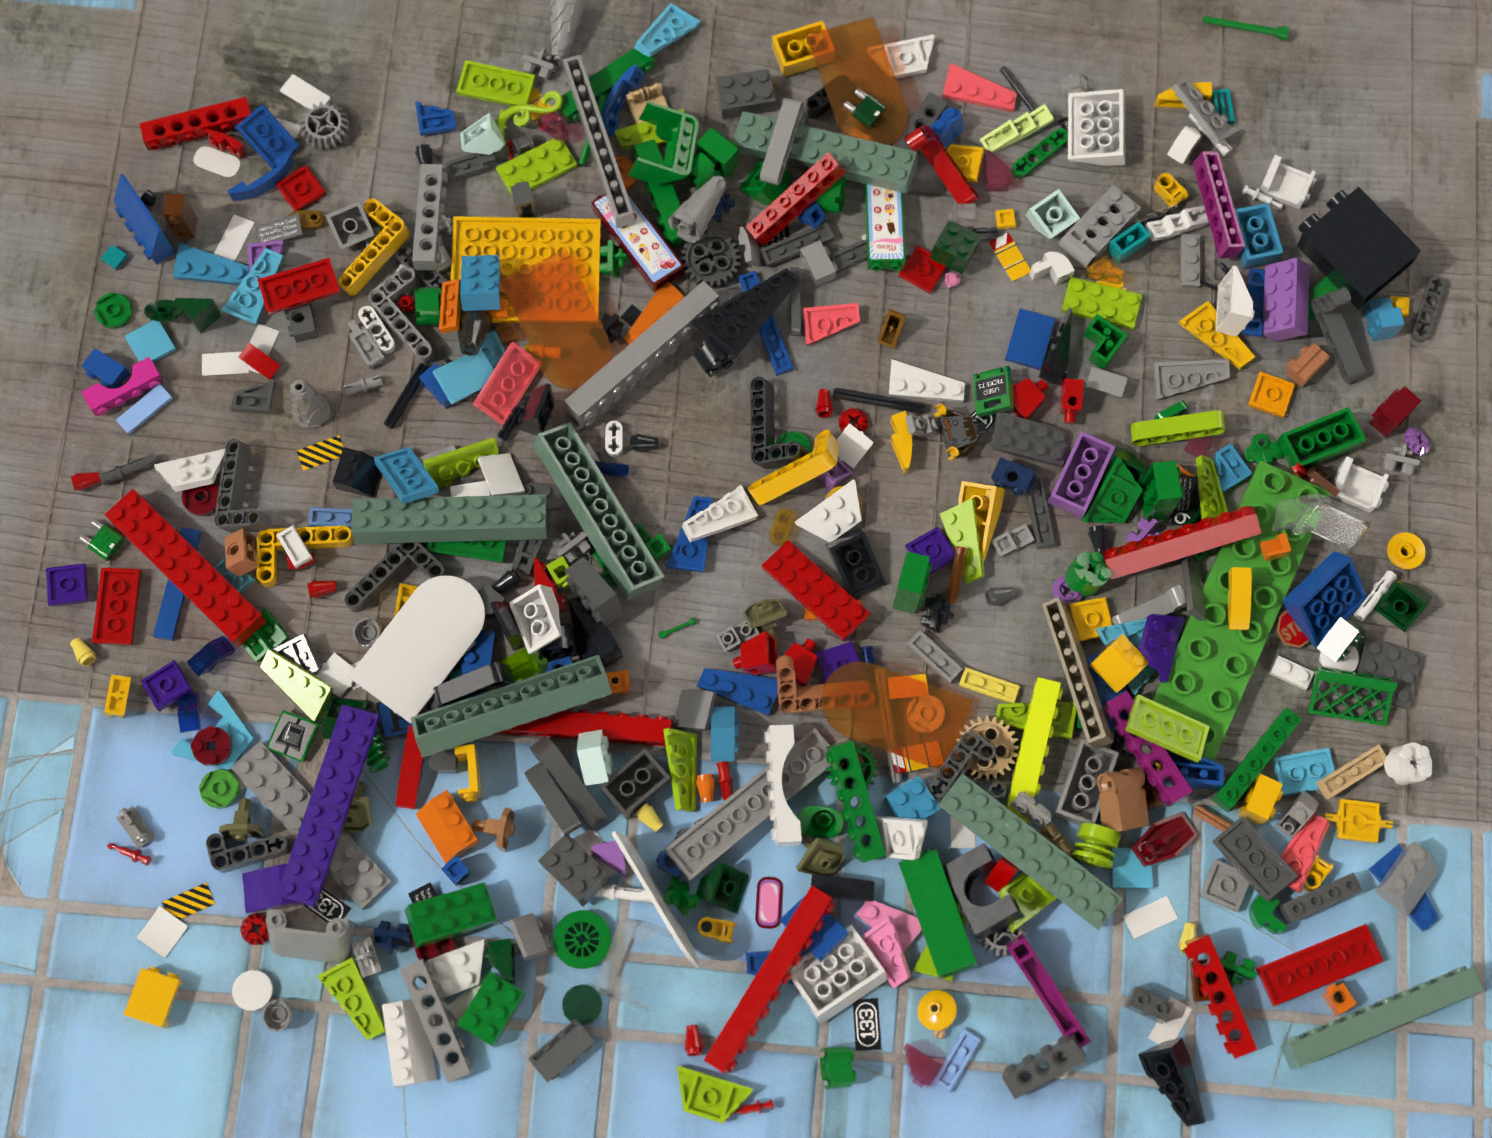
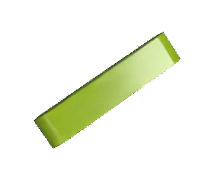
M1215 410L1136 422L1130 426L1132 444L1134 446H1145L1219 435L1225 432L1224 414L1222 411Z

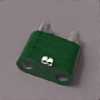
M858 88L855 94L863 99V101L857 108L846 101L844 107L852 112L854 118L870 128L882 115L887 106L871 94L867 95Z

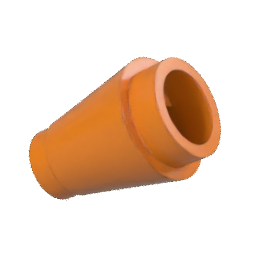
M712 774L697 775V780L695 781L702 803L713 802L715 778H713Z

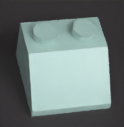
M1059 189L1031 207L1025 215L1033 227L1049 239H1052L1080 219Z

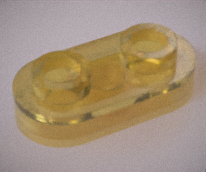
M780 509L775 515L769 532V540L773 545L782 546L788 540L794 523V514L790 509ZM783 517L788 518V521L783 522L781 519ZM780 534L782 538L776 539L775 536Z

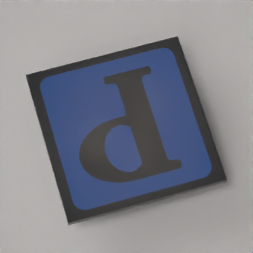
M377 702L378 715L381 716L380 725L383 740L406 736L409 725L412 726V722L410 724L385 704Z

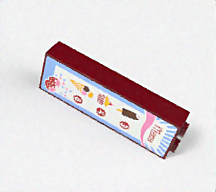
M627 190L635 223L620 228L616 227L606 194L596 197L591 202L593 212L598 219H601V223L619 247L624 249V253L629 255V260L654 293L660 287L684 274L682 262Z

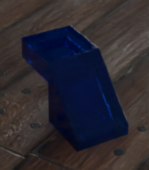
M223 635L208 642L187 661V664L199 677L214 670L219 660L232 655L236 649Z
M199 692L187 694L178 700L177 715L180 733L201 730L199 712H202Z

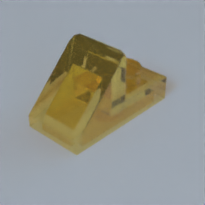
M1108 255L1087 268L1084 279L1121 284L1124 278V271L1116 267L1106 268Z

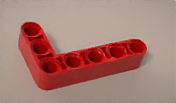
M929 125L920 126L905 137L908 146L913 151H922L962 209L967 208L979 199L974 188Z

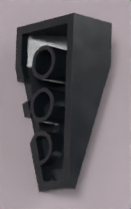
M1070 307L1038 376L1058 386L1061 380L1064 381L1069 373L1066 369L1069 364L1072 308Z
M580 597L569 600L580 661L599 655L605 668L623 658L622 651L607 626L605 627L601 621L599 623L596 622L591 614L593 612L583 607Z
M1183 1038L1165 1041L1139 1053L1138 1056L1146 1075L1150 1079L1153 1078L1160 1087L1158 1090L1170 1100L1171 1107L1186 1126L1205 1123L1191 1058Z

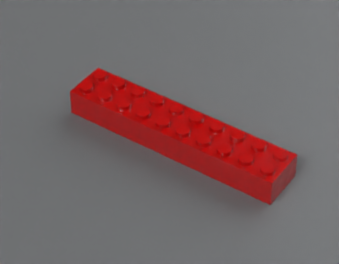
M134 489L130 490L104 514L237 648L266 622L264 617Z

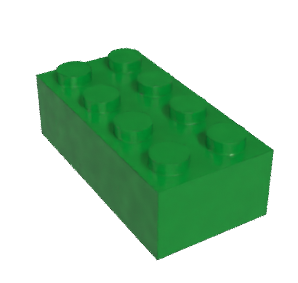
M1347 407L1280 435L1276 442L1280 446L1290 469L1292 465L1296 466V463H1300L1307 469L1361 447L1366 438L1350 407Z
M1176 460L1152 463L1140 484L1143 490L1140 497L1145 519L1150 521L1153 518L1157 521L1168 520L1182 496H1184L1183 485H1180L1179 482L1181 471L1180 467L1176 465Z
M907 551L892 609L915 614L916 609L921 608L932 564L929 563L930 557Z
M485 882L409 904L404 910L416 949L491 926L497 920Z

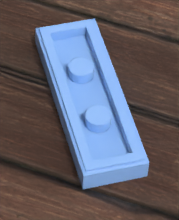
M159 384L117 418L116 421L130 435L173 398Z
M963 1029L932 1082L951 1092L981 1039Z

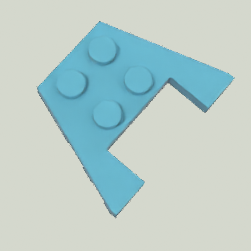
M1147 618L1100 627L1095 630L1103 645L1110 643L1123 634L1139 650ZM1148 663L1126 685L1131 695L1137 694L1141 686L1150 679L1156 668H1151Z
M217 691L207 705L223 716L215 727L223 729L231 737L232 753L226 762L218 766L214 765L213 767L231 771V767L243 756L255 739L222 693ZM181 738L171 753L178 757L197 761L193 756L191 744ZM210 742L207 750H216V742Z

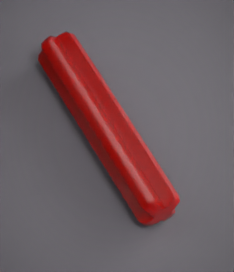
M1296 463V466H1291V469L1294 471L1293 473L1303 480L1309 477L1306 474L1308 470L1300 463Z

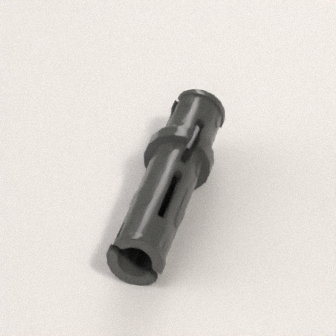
M151 453L125 465H117L114 469L99 474L103 485L119 479L123 480L124 477L158 464L154 453Z

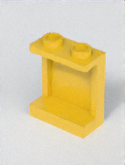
M474 744L456 746L455 755L459 762L468 761L470 786L466 789H458V794L462 800H466L468 803L477 802L478 798H482L479 752Z
M151 966L148 969L141 968L123 1015L167 1029L169 1023L167 1017L179 985H182L183 981L178 980L179 975L170 972L166 976L159 974L160 969Z

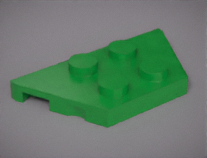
M1117 456L1081 519L1084 523H1125L1143 491L1120 457Z

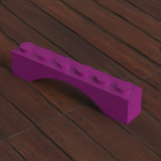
M1024 934L1008 942L1006 946L1034 988L1062 1035L1068 1034L1070 1036L1074 1034L1081 1047L1090 1043L1091 1041Z

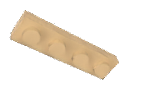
M1379 744L1375 745L1320 779L1316 784L1325 799H1329L1384 765L1386 754Z

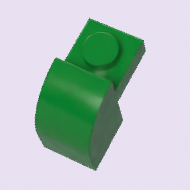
M1257 893L1249 906V918L1255 928L1259 929L1265 925V929L1274 935L1282 934L1288 926L1271 914L1280 902L1278 899L1273 897L1269 902H1266Z

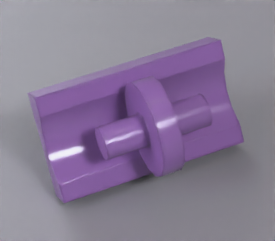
M1142 518L1137 525L1138 529L1141 530L1140 534L1138 535L1134 531H1130L1126 536L1127 542H1137L1150 535H1159L1158 521L1154 518L1151 521Z

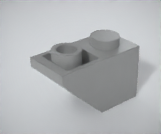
M1303 790L1276 827L1292 839L1315 813L1320 802Z

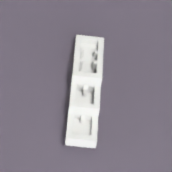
M1199 206L1183 209L1178 214L1167 215L1162 220L1148 222L1144 227L1151 235L1150 239L1153 242L1209 225L1205 207Z

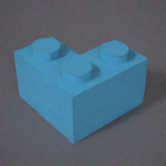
M1390 297L1369 300L1363 308V316L1367 319L1368 323L1367 333L1369 336L1371 335L1372 341L1392 339L1404 325L1400 307L1393 308Z
M713 707L711 715V761H734L735 753L739 751V742H735V737H739V714H735V707Z

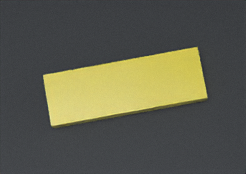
M966 667L959 683V687L1006 703H1015L1020 686Z

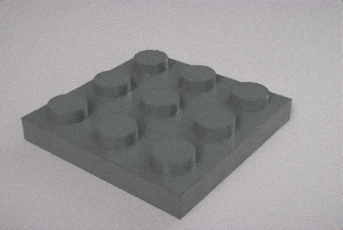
M1366 637L1363 642L1356 672L1393 678L1397 682L1396 691L1393 692L1391 705L1408 710L1411 706L1423 654ZM1360 688L1355 692L1356 695L1362 697L1370 694L1367 688ZM1380 691L1374 696L1379 702H1382L1387 698L1388 692Z

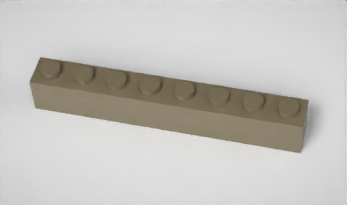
M1060 597L1042 604L1087 742L1095 749L1113 743L1114 740L1068 605Z

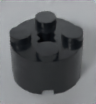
M709 338L702 342L704 346L701 349L697 347L693 352L694 358L709 377L716 375L722 368L728 369L734 363L732 361L733 358Z
M569 623L560 624L561 637L538 650L540 660L543 661V658H546L547 662H552L574 655V657L577 655L575 630L571 628Z

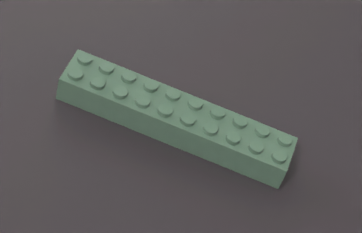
M743 111L733 142L739 149V154L765 160L777 119ZM799 124L786 165L810 169L829 152L847 171L842 176L847 180L908 194L919 160L916 151Z
M569 422L539 433L533 447L625 600L628 601L657 589L664 579L663 573L572 424Z
M546 494L424 497L402 504L399 498L353 499L351 535L354 544L547 539Z
M596 655L411 717L415 739L423 758L447 749H453L464 743H471L482 737H489L494 733L509 730L521 724L530 723L542 717H548L559 711H566L577 705H584L598 698H604L612 694L600 656Z
M964 773L960 774L939 801V807L1097 930L1101 928L1123 900L1120 894Z
M1465 966L1456 968L1446 974L1430 979V983L1427 981L1394 994L1395 999L1391 996L1375 1002L1376 1007L1374 1004L1357 1010L1358 1014L1355 1011L1339 1017L1340 1022L1336 1019L1322 1024L1321 1030L1319 1027L1303 1032L1304 1037L1298 1035L1284 1040L1285 1045L1280 1046L1290 1070L1300 1068L1479 993L1484 988L1474 967L1466 969Z

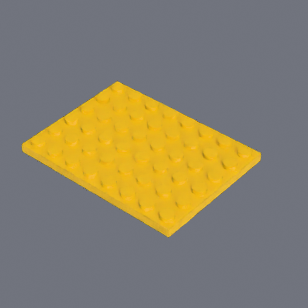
M453 216L451 281L457 279L461 281L462 256L499 255L501 299H509L510 302L508 319L460 316V322L598 324L601 219Z

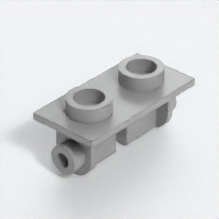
M1020 791L1010 806L1042 829L1052 820L1051 811L1047 810L1040 803L1035 807L1033 804L1036 800L1026 792Z
M133 805L128 809L123 808L119 811L120 815L116 818L138 849L155 837Z

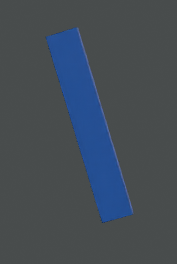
M756 270L738 276L743 292L760 284ZM772 314L760 328L759 334L775 375L778 376L793 371L794 367Z
M182 527L180 535L197 551L202 532ZM169 579L153 637L174 641L185 595Z

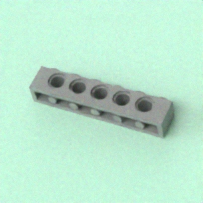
M421 164L412 258L415 270H438V263H441L439 248L443 245V238L441 236V231L444 230L442 214H445V203H443V200L447 197L445 183L448 182V172L444 170L443 164Z
M423 958L399 969L447 1083L471 1073L472 1062L470 1057L465 1056L463 1053L464 1043L462 1038L457 1037L455 1034L456 1024L453 1018L449 1019L446 1011L449 1008L445 999L441 1000L438 994L441 989L437 980L433 981L430 975L433 970L429 961L425 962ZM418 976L426 978L427 984L425 987L417 986L416 979ZM426 995L434 997L435 1003L433 1006L425 1005L424 997ZM440 1014L443 1018L442 1024L435 1025L432 1022V1016ZM448 1033L451 1037L450 1043L443 1044L440 1041V1035ZM456 1052L459 1055L458 1062L451 1063L448 1060V1054Z

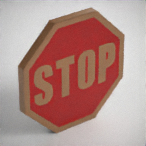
M1287 610L1278 616L1276 633L1284 645L1301 648L1310 641L1288 614Z

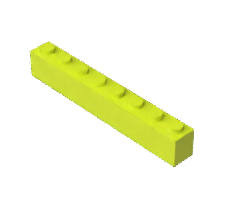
M1040 677L1035 681L1006 803L1007 808L1029 825L1032 822H1028L1029 820L1017 812L1010 804L1016 799L1020 791L1026 792L1033 799L1035 795L1039 794L1041 784L1038 783L1039 776H1043L1045 765L1042 764L1043 757H1047L1050 746L1047 745L1048 737L1052 738L1054 727L1051 726L1052 719H1056L1058 707L1055 706L1057 700L1061 699L1063 689L1060 688V682Z

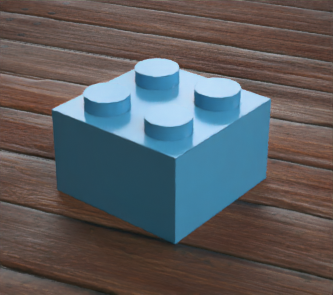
M920 776L891 792L884 799L897 818L928 820L938 814L941 809Z

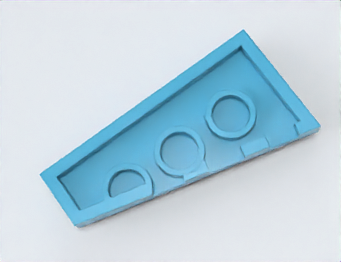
M670 3L635 43L634 49L647 57H651L697 28L701 21Z
M265 248L221 311L257 325L265 305L257 279L278 273L284 255Z

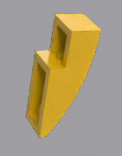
M1212 82L1191 83L1203 94L1202 99L1209 102L1212 96ZM1172 88L1159 94L1154 103V107L1187 109Z
M906 411L892 415L890 420L895 433L891 435L890 442L904 474L908 473L912 456V435L908 431L905 419L907 416Z
M1232 567L1228 571L1229 630H1249L1252 590L1251 568Z

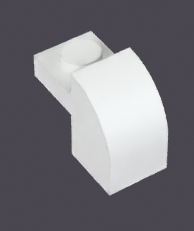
M1185 126L1167 155L1183 164L1203 135L1196 128Z
M1047 252L1044 253L1042 261L1032 265L1029 275L1032 280H1035L1049 273L1055 285H1058L1073 277L1075 270L1063 254Z

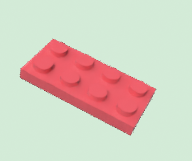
M511 342L473 402V405L503 426L508 416L512 414L513 408L517 406L542 363L516 343Z

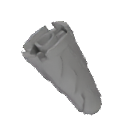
M550 0V42L552 43L551 56L554 58V61L563 63V59L569 57L586 0Z
M713 176L670 216L668 223L672 230L676 227L678 230L676 235L691 243L701 239L726 189V180L723 177Z
M297 379V381L292 383L290 392L292 415L295 422L305 429L321 427V424L327 422L330 417V406L327 399L305 380Z

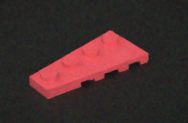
M950 63L942 98L1013 112L1017 93Z
M1313 814L1280 855L1298 875L1287 887L1301 893L1330 825L1327 819Z

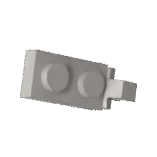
M354 319L347 324L352 331L349 334L350 339L368 368L371 369L383 362L385 357L368 330L364 326L359 328Z

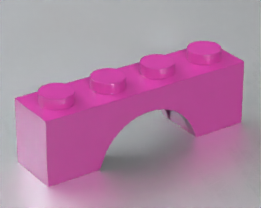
M150 357L132 365V376L122 387L109 389L97 383L81 391L95 416L104 415L110 409L122 406L127 400L139 397L143 392L148 389H154L157 385L164 382Z

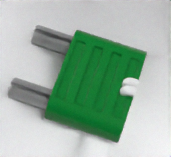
M94 519L91 525L99 529L92 540L83 534L81 535L83 538L80 537L79 540L88 545V549L108 561L124 542L125 536L108 524L103 525Z

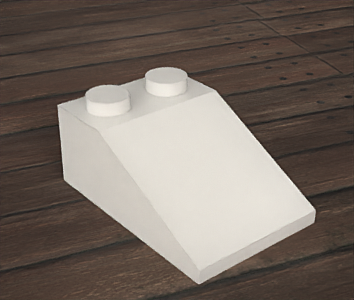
M1233 266L1218 285L1216 332L1237 337L1245 329L1247 323L1252 321L1255 311L1253 310V301L1237 266Z
M539 584L509 603L528 654H533L562 636L559 606L551 587Z

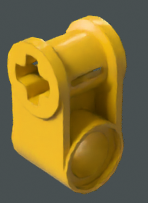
M1169 173L1160 174L1154 184L1155 192L1169 207L1174 205L1177 207L1178 203L1189 197L1187 190ZM1160 182L1166 183L1167 186H1163Z
M1318 853L1308 875L1313 880V886L1305 882L1302 889L1304 892H1311L1318 888L1334 866V864H1329L1320 858Z
M704 917L699 921L697 931L702 937L733 944L732 934L737 923ZM704 922L710 923L712 930L710 932H703L701 924Z

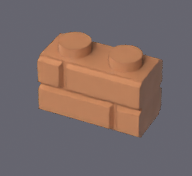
M1312 343L1309 347L1305 345L1299 352L1300 356L1297 359L1292 358L1286 365L1288 367L1285 372L1286 375L1300 387H1303L1330 358L1315 343Z

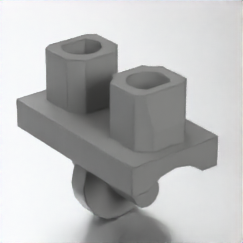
M542 47L540 52L534 50L533 55L537 56L538 59L523 54L522 59L525 61L523 65L524 72L533 74L536 66L541 67L538 76L549 80L552 72L556 73L557 67L544 61L545 59L550 61L552 58L551 55L547 54V48Z
M1402 442L1400 447L1393 446L1392 452H1397L1398 455L1382 453L1381 458L1384 459L1383 469L1394 471L1396 462H1401L1403 464L1400 473L1412 475L1415 465L1419 466L1420 460L1404 457L1405 454L1412 455L1413 452L1407 449V443Z
M584 531L577 537L574 532L569 536L563 532L561 534L563 540L558 543L561 549L557 551L558 558L563 556L567 564L571 566L578 560V557L574 554L577 549H580L584 555L592 550L588 536Z
M371 936L351 943L362 978L383 971Z

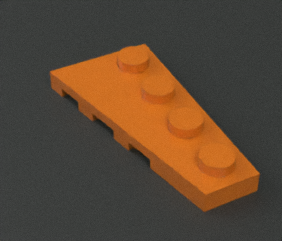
M670 282L660 287L626 334L624 341L630 345L680 302L684 296Z

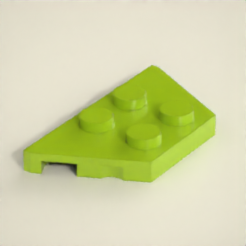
M1022 873L999 892L1000 899L1008 894L1015 898L1023 914V917L1009 924L1012 933L1058 899L1026 873Z
M677 1066L683 1111L723 1124L753 1091L749 1087Z

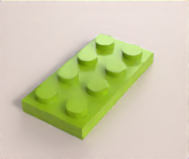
M465 60L456 94L510 107L528 104L536 78L533 74Z
M559 135L496 167V171L512 196L510 187L518 182H528L532 191L578 166Z
M1070 277L1061 313L1066 314L1070 307L1072 308L1073 316L1093 320L1098 314L1117 327L1133 330L1142 294Z
M1138 694L1134 699L1125 731L1198 763L1202 757L1210 726Z

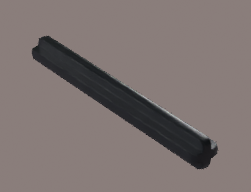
M835 388L833 398L919 414H924L925 404L842 388Z

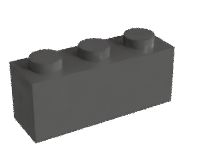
M575 1018L528 1059L548 1083L550 1080L556 1079L560 1071L566 1066L572 1065L581 1053L587 1052L595 1041Z

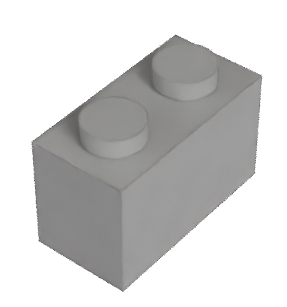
M821 241L800 249V258L815 287L835 279L837 271L835 262L829 258L828 248L826 245L823 246Z

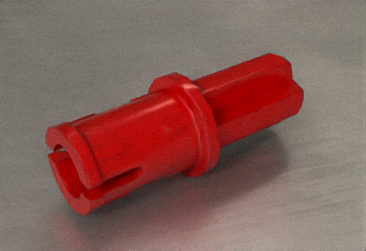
M728 761L717 763L718 784L721 786L723 801L734 794L732 787L733 778L730 775Z

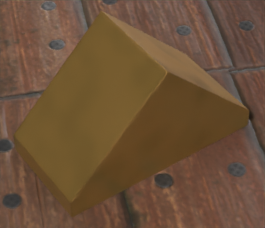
M888 309L877 343L894 349L903 330L906 315Z

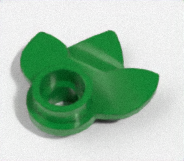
M1259 433L1253 436L1251 445L1246 448L1244 453L1246 463L1256 461L1258 464L1261 460L1271 465L1273 458H1282V450L1276 442L1270 441L1266 434ZM1260 439L1264 441L1263 446H1260L1258 443Z

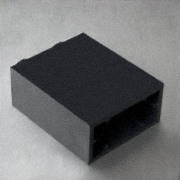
M1357 187L1349 195L1344 190L1336 193L1326 204L1330 211L1322 218L1313 213L1298 227L1302 235L1297 247L1338 289L1342 287L1347 288L1351 296V303L1359 310L1410 267L1417 259L1421 250L1360 187Z

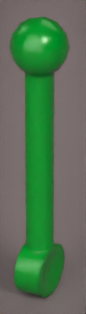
M690 618L688 622L668 631H660L659 637L664 639L666 635L688 625H695L696 619Z

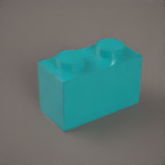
M1138 222L1111 240L1107 251L1119 264L1147 245L1151 235Z

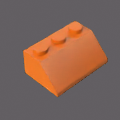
M448 790L431 799L416 813L445 864L455 856L459 857L480 844Z

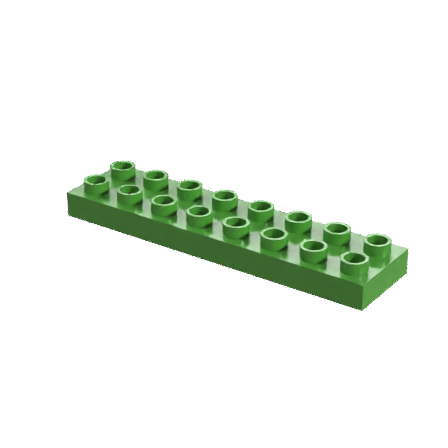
M1261 460L1255 467L1236 510L1243 506L1253 505L1262 533L1219 547L1202 585L1206 618L1199 621L1191 614L1189 615L1179 637L1168 681L1164 683L1159 682L1152 701L1210 726L1202 757L1212 761L1216 758L1282 606L1283 599L1289 590L1330 495L1327 490ZM1286 533L1291 548L1288 556L1264 561L1259 544L1263 541L1275 539L1278 534ZM1232 567L1251 568L1252 590L1249 630H1229L1227 592L1229 591L1228 571Z

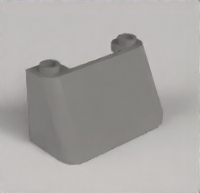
M268 909L266 925L270 948L274 954L283 957L337 964L350 959L352 953L351 943L354 942L356 924L349 919L334 918L330 920L326 933L295 929L294 926L288 923L287 916L282 911Z

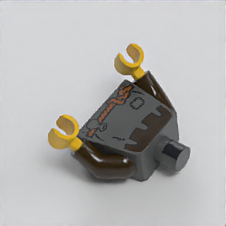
M944 404L936 405L934 409H937L939 412L935 413L934 416L936 418L942 416L940 418V430L946 447L945 453L949 457L948 460L966 458L975 449L978 441L977 435L986 434L984 423L974 425L971 416L947 409Z

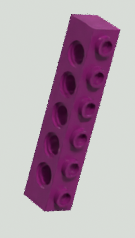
M1202 152L1193 162V167L1219 258H1236L1245 248L1220 155L1219 152Z
M1126 691L1108 701L1104 706V713L1116 725L1115 730L1120 737L1123 736L1127 742L1126 747L1129 752L1135 754L1138 759V766L1148 774V781L1159 791L1161 801L1167 804L1168 807H1171L1188 797L1193 791L1165 748L1141 737H1135L1130 732L1125 731L1128 720H1123L1120 717V713H1125L1129 717L1134 703ZM1142 746H1147L1150 749L1151 753H1144L1142 751ZM1153 763L1160 764L1162 770H1155L1153 768ZM1164 780H1170L1173 787L1165 786Z

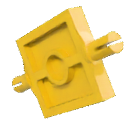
M1339 799L1337 813L1324 814L1325 819L1330 822H1336V839L1376 844L1378 843L1380 828H1393V821L1381 820L1379 814L1380 803Z

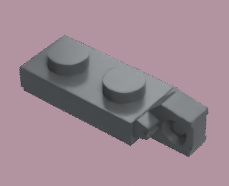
M474 153L445 162V167L450 181L483 172L489 169L490 166L497 164L494 153L490 155Z

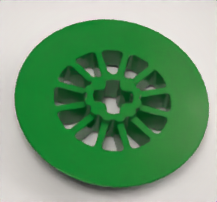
M586 910L571 912L559 921L554 930V950L559 959L572 968H591L599 964L609 952L611 946L610 929L605 920L594 912ZM581 923L580 932L576 929L575 924ZM583 923H587L589 925L583 932ZM591 926L596 928L594 931L587 934ZM573 927L577 934L570 933L568 930ZM595 933H599V938H590ZM566 934L574 937V939H565ZM582 935H585L588 941L580 945L577 937L580 938ZM590 941H599V945L596 946L590 943ZM566 942H575L574 944L566 948ZM588 945L597 948L596 951L592 953ZM577 946L574 954H571L569 950ZM581 948L582 956L577 957L576 955ZM584 948L590 953L589 956L584 957Z

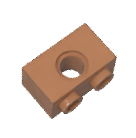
M242 528L225 537L226 569L240 577L257 568L256 537Z

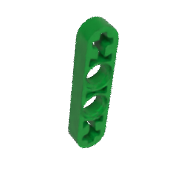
M1058 128L1014 162L1011 170L1012 175L1017 179H1022L1066 145L1068 132L1065 129ZM1057 135H1058L1059 137L1063 136V140H1062V139H1059V140L1056 141ZM1049 145L1052 150L1045 152L1042 146ZM1035 155L1038 161L1033 163L1029 161L1028 157ZM1024 164H1026V166L1023 169V172L1021 170L1016 171L1017 167L1020 169L1024 166Z

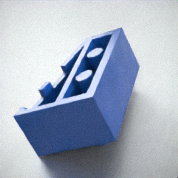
M1165 748L1190 788L1219 790L1223 786V765L1205 757H1201V760L1197 763ZM1164 780L1165 785L1173 786L1170 780Z

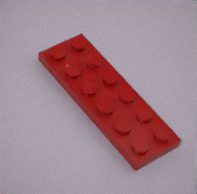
M789 540L761 565L767 574L843 642L870 617L868 610Z
M1364 924L1258 967L1256 971L1273 1007L1381 963L1383 959L1367 924Z

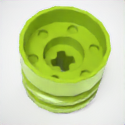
M1081 823L1077 837L1085 843H1075L1074 847L1077 850L1072 852V858L1090 867L1111 869L1113 861L1110 859H1115L1116 855L1108 849L1118 848L1121 838L1120 833L1101 825Z

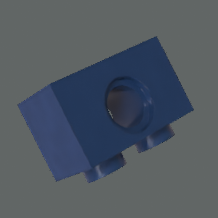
M1000 457L991 478L996 487L1004 489L1006 487L1011 489V492L1015 495L1022 496L1023 494L1028 496L1037 478V474L1032 469ZM1017 475L1018 479L1016 481H1009L1010 476Z

